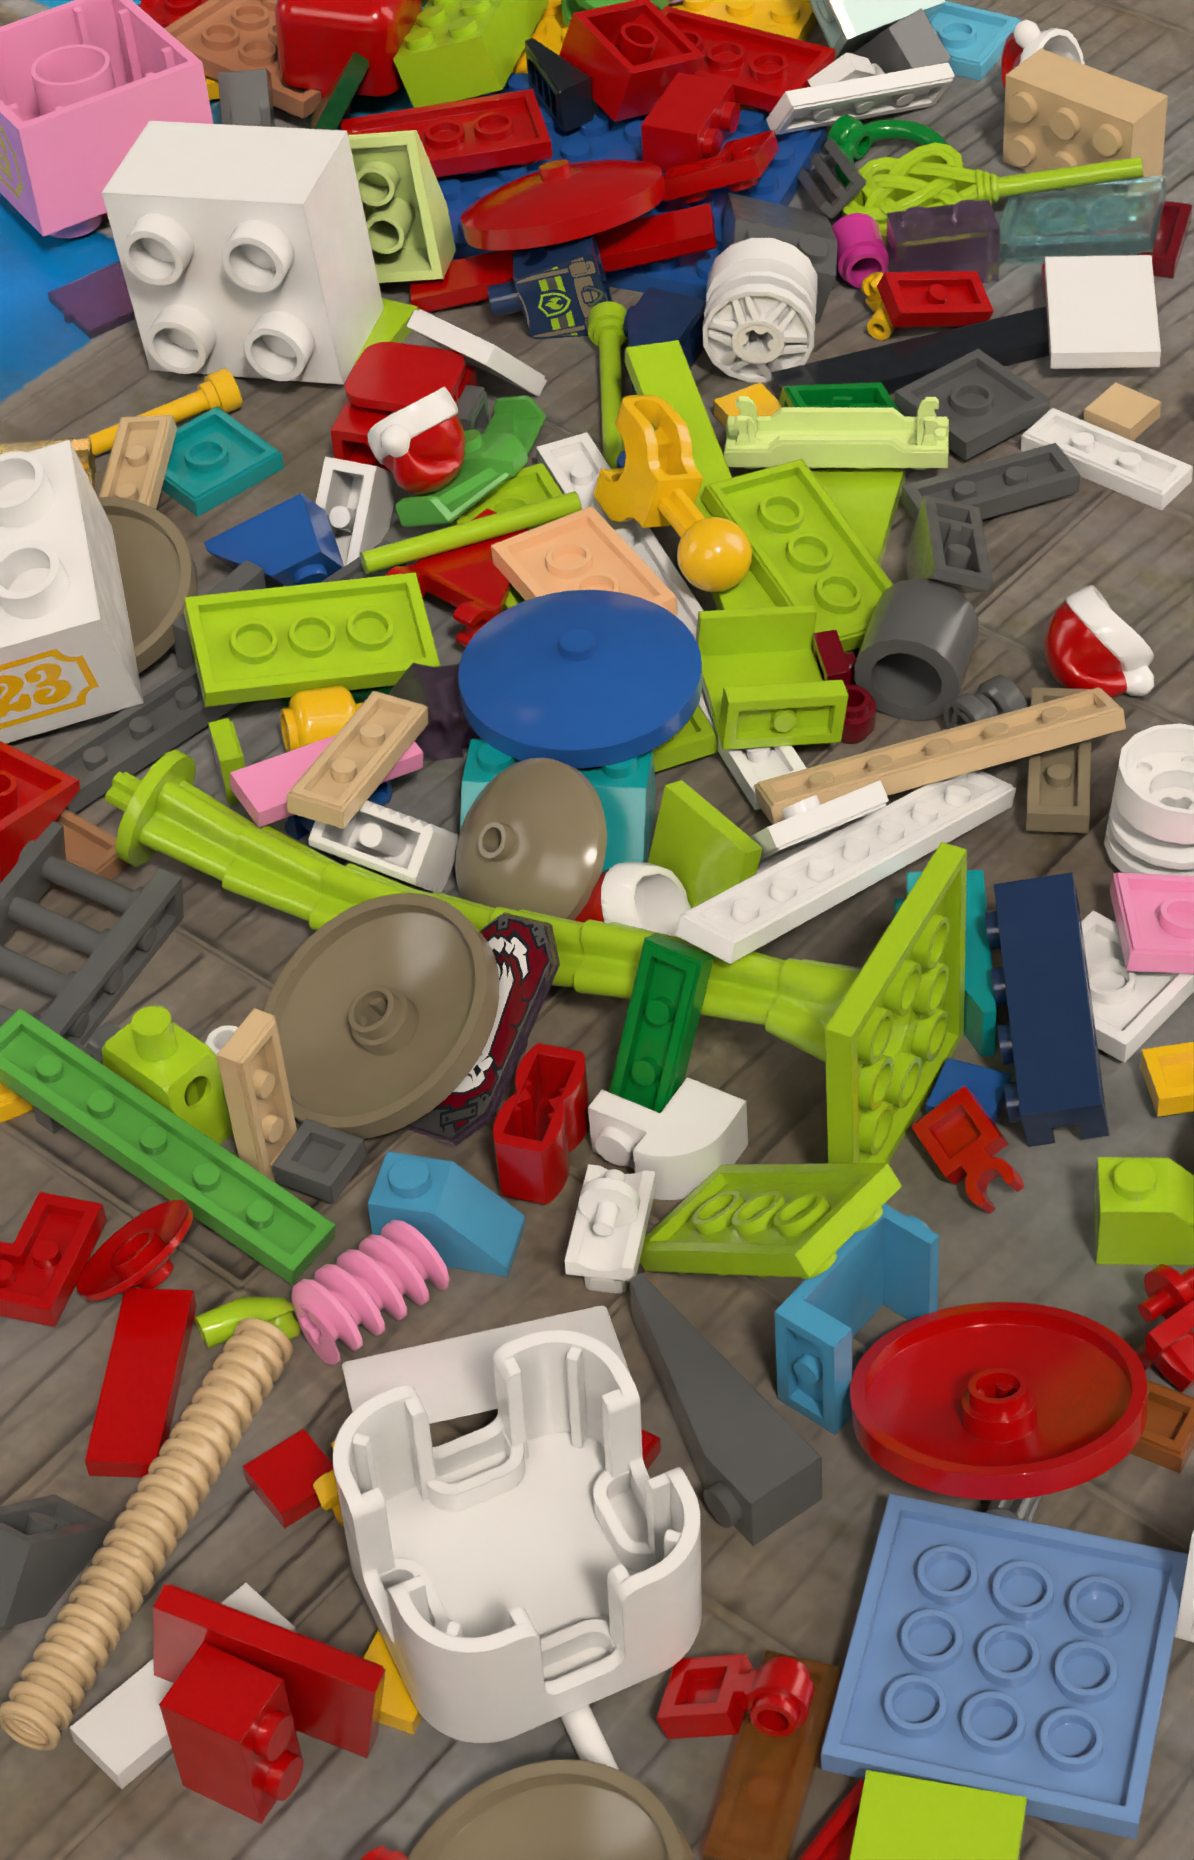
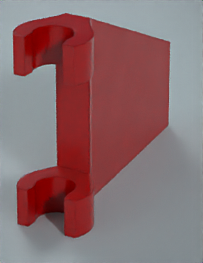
M487 508L472 520L493 515L496 512ZM523 529L422 558L411 566H396L385 576L416 572L422 598L427 591L456 606L457 609L453 613V619L467 627L455 639L457 643L466 647L477 631L503 611L512 584L493 564L491 545L530 529Z

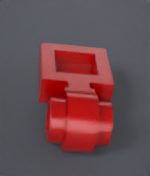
M746 1654L682 1658L673 1666L656 1719L667 1739L738 1735L744 1714L750 1713V1720L759 1731L769 1736L785 1737L791 1735L796 1728L801 1727L806 1722L815 1690L808 1669L801 1662L789 1657L771 1658L757 1670L753 1669Z

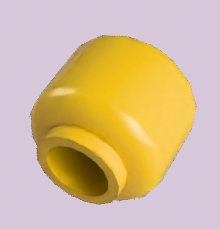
M341 685L296 692L289 701V707L280 710V726L286 753L337 735L363 703L355 704L350 691Z

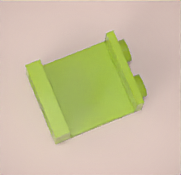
M815 605L698 612L695 640L701 653L702 687L723 750L841 742L848 693L843 680L823 681L812 651L813 633L815 632L817 619Z

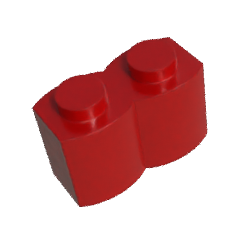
M537 1043L524 1055L519 1063L515 1076L516 1093L500 1108L493 1126V1137L501 1195L547 1205L559 1195L567 1182L570 1170L569 1153L581 1143L588 1131V1107L590 1104L584 1052Z

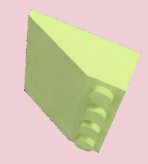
M417 130L348 135L378 282L444 279L456 248L447 203Z

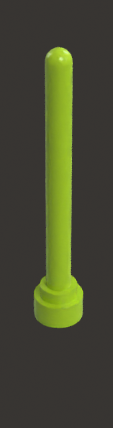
M607 301L595 305L589 311L588 335L590 340L599 347L603 457L611 469H617V457L625 451L624 441L617 430L615 421L622 402L620 347L628 339L623 332L627 310L619 303Z

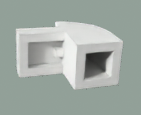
M688 1077L661 1113L604 1090L599 1092L588 1107L592 1152L601 1155L612 1164L618 1166L626 1165L633 1168L635 1173L643 1170L656 1171L657 1185L654 1199L657 1200L685 1199L721 1164H735L748 1146L746 1101Z

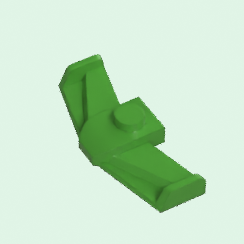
M529 396L498 398L493 405L494 414L483 434H480L479 430L464 431L466 441L465 458L458 475L442 490L416 497H405L396 504L395 507L401 525L403 527L450 524L509 478L516 476L528 463V455L546 421V415Z

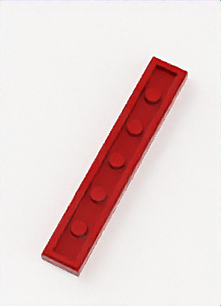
M710 203L631 220L595 234L605 273L717 248L714 215ZM516 250L493 251L453 260L448 267L444 279L411 281V304L418 306V310L421 309L428 313L489 299L488 286L514 281L513 253Z

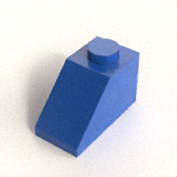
M302 493L204 542L207 552L231 568L236 569L247 560L264 569L266 582L280 587L320 583L344 567L326 511Z

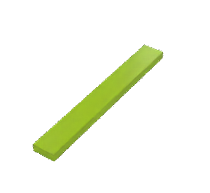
M679 340L626 347L624 362L636 394L658 396L664 399L687 424L692 442L693 461L695 467L703 476L695 506L705 518L713 517L701 500L704 487L711 483L732 478ZM750 568L743 580L733 588L721 592H711L717 610L776 607Z

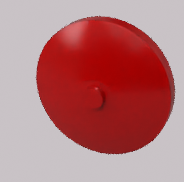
M567 159L547 162L539 166V171L515 179L488 193L466 208L460 219L465 240L472 247L496 251L536 248L583 238L629 222L657 206L666 196V188L662 170L654 163L621 159H601L569 163Z
M985 1302L931 1312L908 1321L885 1334L865 1352L858 1362L850 1383V1403L853 1428L860 1445L875 1463L890 1474L916 1487L948 1496L978 1500H1014L1053 1494L1073 1488L1102 1475L1117 1465L1136 1446L1144 1432L1148 1416V1388L1146 1373L1137 1353L1124 1339L1106 1326L1080 1314L1056 1307L1022 1302Z

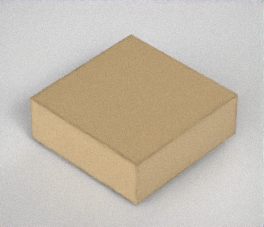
M1115 382L1084 409V421L1134 441L1160 418L1161 401Z

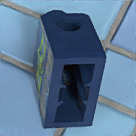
M595 234L563 243L516 250L513 253L514 281L488 286V296L494 317L523 311L529 334L535 339L589 336V311L601 302H613Z

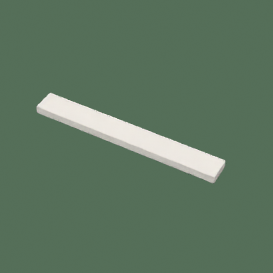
M981 770L925 785L680 914L676 936L731 964L936 850L941 842L948 843L1011 808L1016 788Z

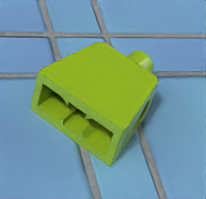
M147 1006L138 1010L133 1015L129 1024L105 1042L101 1049L102 1062L108 1069L219 1145L233 1135L219 1064L215 1053L209 1046L172 1022L171 1014L167 1009L161 1006Z

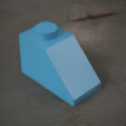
M387 1151L367 1203L373 1235H381V1229L392 1220L404 1221L416 1228L427 1238L439 1253L446 1267L509 1277L526 1226L524 1214L455 1162Z

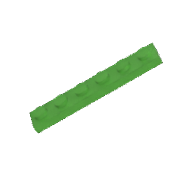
M21 1008L0 1027V1082L170 1201H185L193 1210V1217L291 1285L335 1239L336 1224Z

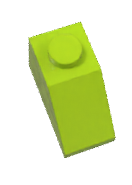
M1097 1157L1093 1207L1096 1265L1164 1264L1194 1266V1175L1169 1158Z

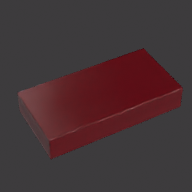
M1142 199L1123 256L1151 255L1153 276L1174 279L1191 223L1193 205Z

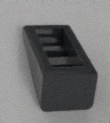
M534 38L526 40L525 50L529 84L556 124L564 132H569L594 120L591 77Z

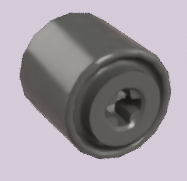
M922 578L899 581L882 593L873 611L855 662V682L858 686L865 688L873 697L877 710L897 719L911 721L935 719L944 714V707L947 702L958 697L978 637V617L972 604L957 589L940 581Z

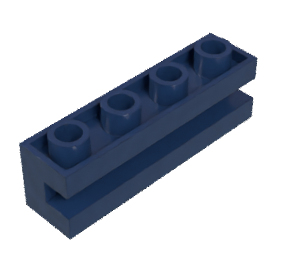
M1073 872L994 884L996 910L985 911V922L990 950L1001 949L1003 966L991 967L996 1005L997 1007L1008 1006L1009 1023L998 1025V1038L1003 1064L1014 1063L1016 1082L1004 1083L1010 1124L1022 1122L1028 1147L1055 1143L1053 1127L1079 1124L1082 1139L1110 1136L1082 920Z

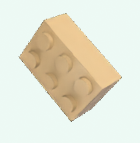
M1041 48L1006 75L1003 162L1026 172H1036L1142 157L1144 178L1069 188L1128 211L1161 184L1168 96Z

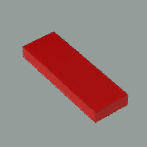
M131 1288L124 1292L85 1458L89 1476L142 1478L149 1474L148 1469L154 1458L160 1456L159 1451L164 1442L169 1438L197 1307L193 1290Z

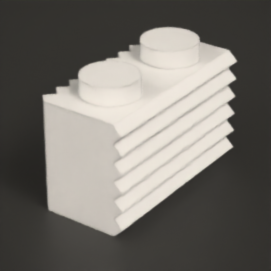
M367 800L344 829L315 821L309 836V846L426 890L442 892L445 889L456 859L459 835Z

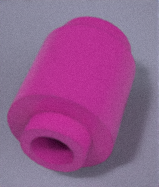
M862 213L849 214L840 218L832 226L838 242L837 267L845 281L861 288L862 281L868 275L874 272L884 273L887 271L889 255L878 224L871 216Z

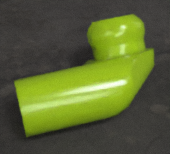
M240 1297L195 1316L197 1329L207 1349L228 1341L230 1337L234 1336V1330L239 1321L246 1318H256L273 1324L289 1340L297 1338L301 1331L299 1323L293 1315L295 1311L293 1304L284 1297Z

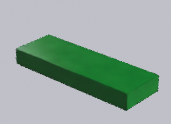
M657 933L644 938L609 1093L655 1112L661 1113L685 1081L714 957Z

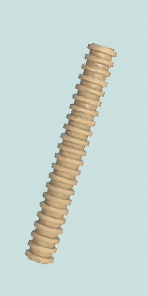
M246 1318L237 1324L234 1336L228 1339L223 1348L224 1353L218 1355L213 1364V1370L208 1371L202 1382L203 1387L196 1390L192 1398V1404L188 1405L183 1411L182 1421L176 1423L170 1433L171 1439L164 1442L159 1451L160 1456L154 1458L148 1469L149 1474L143 1476L137 1486L138 1492L132 1494L126 1504L127 1510L119 1514L115 1522V1529L110 1530L103 1541L104 1547L98 1549L93 1556V1566L85 1569L80 1578L81 1585L75 1586L68 1598L70 1603L62 1606L57 1615L58 1622L50 1625L45 1634L46 1642L40 1643L33 1654L34 1661L27 1663L21 1673L22 1681L16 1682L12 1686L8 1694L10 1701L1 1704L0 1725L18 1743L31 1749L45 1751L53 1750L58 1745L61 1739L60 1731L68 1728L73 1719L72 1711L78 1710L85 1699L84 1691L91 1690L97 1679L96 1672L103 1670L109 1660L108 1652L114 1651L121 1639L119 1633L126 1632L132 1621L131 1614L137 1613L144 1601L143 1595L149 1594L155 1583L154 1577L159 1576L166 1565L165 1558L172 1556L177 1547L176 1540L182 1539L188 1529L187 1522L195 1518L199 1510L198 1504L203 1503L210 1492L209 1486L216 1483L221 1474L220 1468L227 1465L232 1455L231 1451L235 1450L242 1439L241 1433L248 1430L253 1421L252 1416L259 1412L263 1404L262 1399L268 1397L273 1388V1382L278 1380L284 1369L283 1365L287 1364L294 1353L292 1343L278 1327L256 1318Z

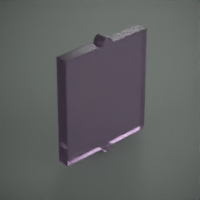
M120 261L48 292L49 301L63 313L65 322L74 323L90 339L136 319Z

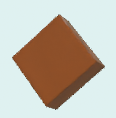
M1147 1380V1423L1142 1436L1130 1454L1181 1473L1194 1448V1398Z

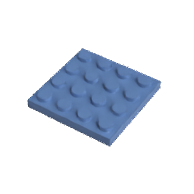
M889 1494L821 1751V1770L865 1779L866 1770L1023 1796L1027 1797V1816L1137 1840L1177 1628L1188 1554Z

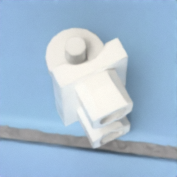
M588 1164L564 1261L566 1274L584 1276L585 1287L588 1290L621 1294L626 1292L628 1281L637 1275L657 1185L656 1171L643 1170L634 1174H624L616 1169L608 1170L600 1165Z

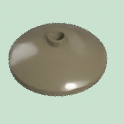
M550 758L522 760L497 774L472 803L460 830L455 862L456 881L460 898L494 908L500 906L514 910L524 909L575 920L589 901L592 890L600 878L607 846L606 820L601 800L585 775L566 763Z

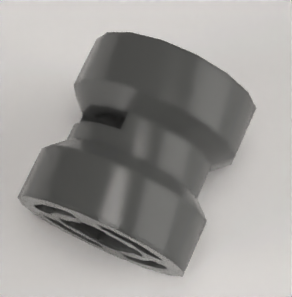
M997 675L981 683L976 690V694L965 693L947 702L944 707V720L947 729L1026 708L1027 703L1021 691L1011 680Z

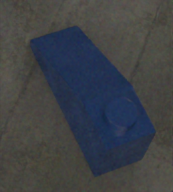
M648 287L637 304L631 306L625 315L623 332L625 337L629 338V347L679 340L688 366L691 369L704 351L703 320L706 299ZM632 383V395H637Z

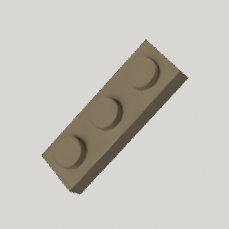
M1032 687L1031 706L1091 689ZM1091 739L1029 756L1026 831L1089 833Z

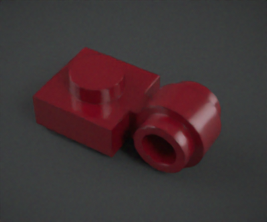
M837 630L813 633V654L823 681L843 680L848 693L841 742L846 744L860 743L875 728V700L865 688L856 684L855 655L852 651L844 653Z

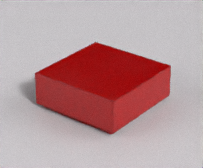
M304 1429L242 1466L246 1482L284 1529L321 1506L313 1484L322 1475L334 1470L333 1463Z

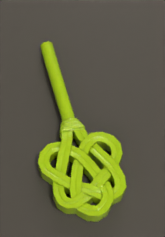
M931 143L919 146L901 158L882 157L868 161L859 169V172L867 181L866 185L841 210V216L844 217L853 213L871 216L878 224L886 249H894L907 243L925 250H944L958 243L968 231L969 215L979 210L984 211L986 207L997 203L1001 197L1144 178L1142 157L997 177L995 173L990 174L988 171H982L981 169L963 168L961 154L951 145Z

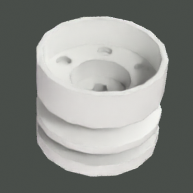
M749 238L730 245L715 258L708 274L703 320V347L715 366L728 376L749 383H771V372L806 364L814 348L817 307V273L809 258L794 245L774 238Z
M1179 723L1153 726L1134 734L1121 749L1104 845L1110 861L1122 873L1194 876V726Z

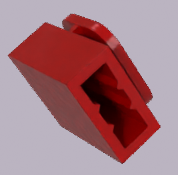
M379 342L367 347L360 355L345 382L347 401L330 429L334 458L373 465L390 471L385 465L378 462L368 444L367 433L371 427L391 414L417 402L442 387H445L450 392L453 400L457 403L466 385L478 386L476 366L465 365V359L460 353L448 349L397 342Z

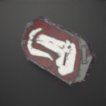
M504 912L480 930L494 953L499 974V1002L492 1031L479 1059L460 1085L432 1111L409 1124L410 1131L457 1146L495 1117L521 1055L526 1051L528 1038L560 966L553 927L550 923Z

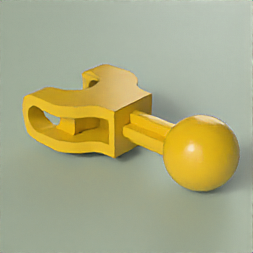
M630 395L624 397L615 425L624 441L625 467L600 469L593 490L595 499L612 521L636 520L642 528L672 526L681 537L677 549L679 568L686 580L696 588L708 592H721L733 588L743 580L750 568L752 561L751 544L748 536L739 525L726 518H705L695 506L703 476L699 473L693 461L692 442L687 424L668 402L658 396Z

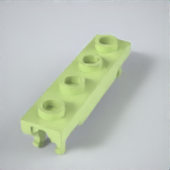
M739 396L736 399V409H740L739 416H728L726 423L727 437L724 446V458L728 467L759 469L803 459L809 469L857 468L867 470L872 468H912L915 470H925L929 468H948L949 419L936 416L934 409H939V400L936 397H925L920 402L917 417H905L894 408L782 407L771 416H757V408L754 401L749 399V396Z

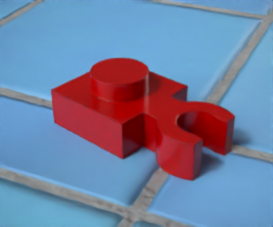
M965 1085L911 1126L945 1178L956 1185L966 1177L965 1190L969 1199L986 1213L990 1214L995 1210L992 1201L987 1196V1187L993 1179L1003 1177V1180L1016 1192L1024 1188L1019 1172L1005 1160L994 1157L995 1154L1009 1145V1143L975 1094Z

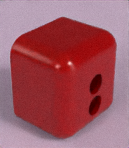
M278 0L275 6V22L282 81L293 87L321 90L323 99L353 53L357 52L369 60V67L355 94L386 96L398 91L403 82L393 59L402 46L405 36L409 34L415 24L417 16L422 12V0ZM351 102L344 114H350Z

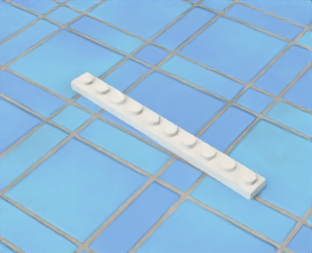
M586 432L536 447L538 464L543 463L561 492L566 494L576 491L580 498L582 510L592 506L675 594L678 612L676 616L687 626L695 638L698 612L704 610L651 529L642 528L636 520L612 521L595 499L593 490L600 469L611 468L589 434ZM702 687L698 705L717 733ZM717 734L718 752L754 810L760 809L757 804L754 788L757 782L807 769L792 745L723 750Z

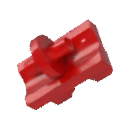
M1160 1264L1145 1274L1144 1287L1148 1298L1138 1304V1311L1147 1322H1152L1161 1315L1167 1320L1151 1330L1145 1336L1146 1343L1135 1350L1141 1360L1145 1372L1155 1365L1183 1393L1194 1385V1268L1191 1267L1180 1274L1169 1265Z

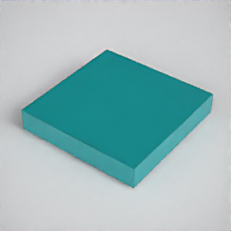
M215 407L177 428L161 490L195 516L199 517L284 469L282 453L219 407Z

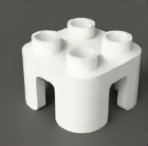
M543 1330L524 1335L499 1347L493 1355L498 1415L492 1423L482 1429L440 1446L432 1447L428 1414L414 1387L401 1385L370 1398L356 1408L343 1423L335 1440L333 1467L349 1559L354 1577L418 1712L436 1730L457 1740L471 1743H493L507 1740L656 1676L682 1659L698 1635L702 1617L701 1528L697 1496L680 1467H676L653 1478L649 1477L642 1456L641 1406L635 1383L622 1360L611 1348L600 1340L580 1332Z

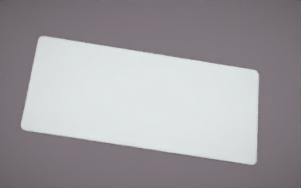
M596 1306L350 1360L342 1365L352 1412L365 1401L380 1393L401 1385H410L416 1390L428 1414L429 1424L498 1409L493 1355L503 1344L530 1333L543 1330H570L592 1336L611 1348L622 1360L628 1372L629 1369L605 1306Z

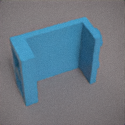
M886 1204L882 1206V1216L873 1225L854 1233L836 1251L837 1259L829 1269L816 1277L805 1279L775 1311L777 1399L834 1435L852 1417L850 1403L852 1338L883 1305L909 1321L935 1312L938 1308L939 1235L931 1231L919 1218L912 1215H904Z

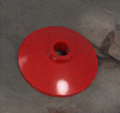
M171 1200L154 1206L129 1221L107 1239L87 1261L76 1283L78 1293L87 1301H99L119 1295L135 1286L149 1289L158 1286L170 1275L174 1268V1264L169 1258L178 1249L187 1234L193 1220V1210L183 1200Z

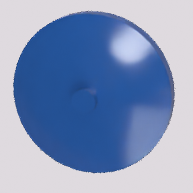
M572 590L551 593L532 598L506 609L488 621L472 637L462 654L458 671L463 712L473 730L485 742L500 752L521 761L530 758H550L579 769L627 761L643 755L668 741L683 728L695 712L700 701L703 683L701 653L692 632L679 618L665 608L646 599L626 593L605 590Z

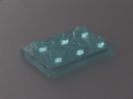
M1165 176L1144 177L1009 196L995 240L998 259L1016 258L1022 261H1029L1038 257L1088 256L1115 253L1128 256L1141 252H1152L1167 194Z

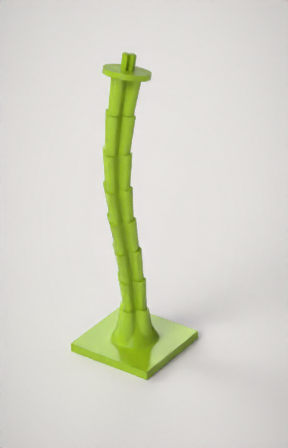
M177 749L165 753L153 764L142 780L127 772L122 773L119 771L112 779V787L105 794L106 802L124 811L115 843L116 856L137 867L146 863L158 851L221 880L222 888L308 921L310 928L315 931L338 914L370 899L400 893L428 895L451 904L479 931L500 914L544 925L550 964L541 984L574 987L576 992L581 994L631 999L644 938L657 933L714 957L700 1015L764 1025L768 1033L826 1063L828 1163L889 1164L934 1088L947 1058L952 1057L964 1036L967 849L948 843H940L862 968L808 959L798 960L789 958L783 960L755 951L729 964L680 937L616 922L605 923L589 919L583 923L524 909L514 910L500 906L494 908L441 892L428 893L417 890L353 863L343 866L268 825L258 828L255 823L193 786L196 774L195 760Z

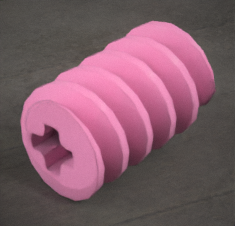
M392 1220L381 1229V1235L371 1234L360 1242L358 1250L348 1249L337 1257L336 1265L325 1264L315 1272L314 1280L303 1279L294 1285L291 1299L295 1309L294 1313L306 1340L326 1364L334 1366L341 1361L335 1340L339 1339L347 1348L355 1352L363 1346L362 1336L357 1327L359 1324H362L369 1333L375 1336L380 1335L385 1331V1322L380 1313L381 1309L391 1318L400 1321L408 1315L402 1295L405 1294L414 1304L422 1306L430 1300L429 1291L424 1280L427 1279L437 1290L443 1292L449 1288L450 1278L444 1261L427 1238L406 1222Z

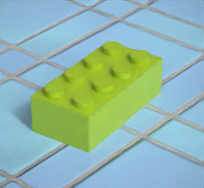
M428 0L393 59L413 108L460 101L502 90L525 48V41L530 39L548 6V1Z

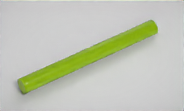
M573 491L360 552L361 563L365 573L370 574L548 523L582 510L580 498L577 492Z

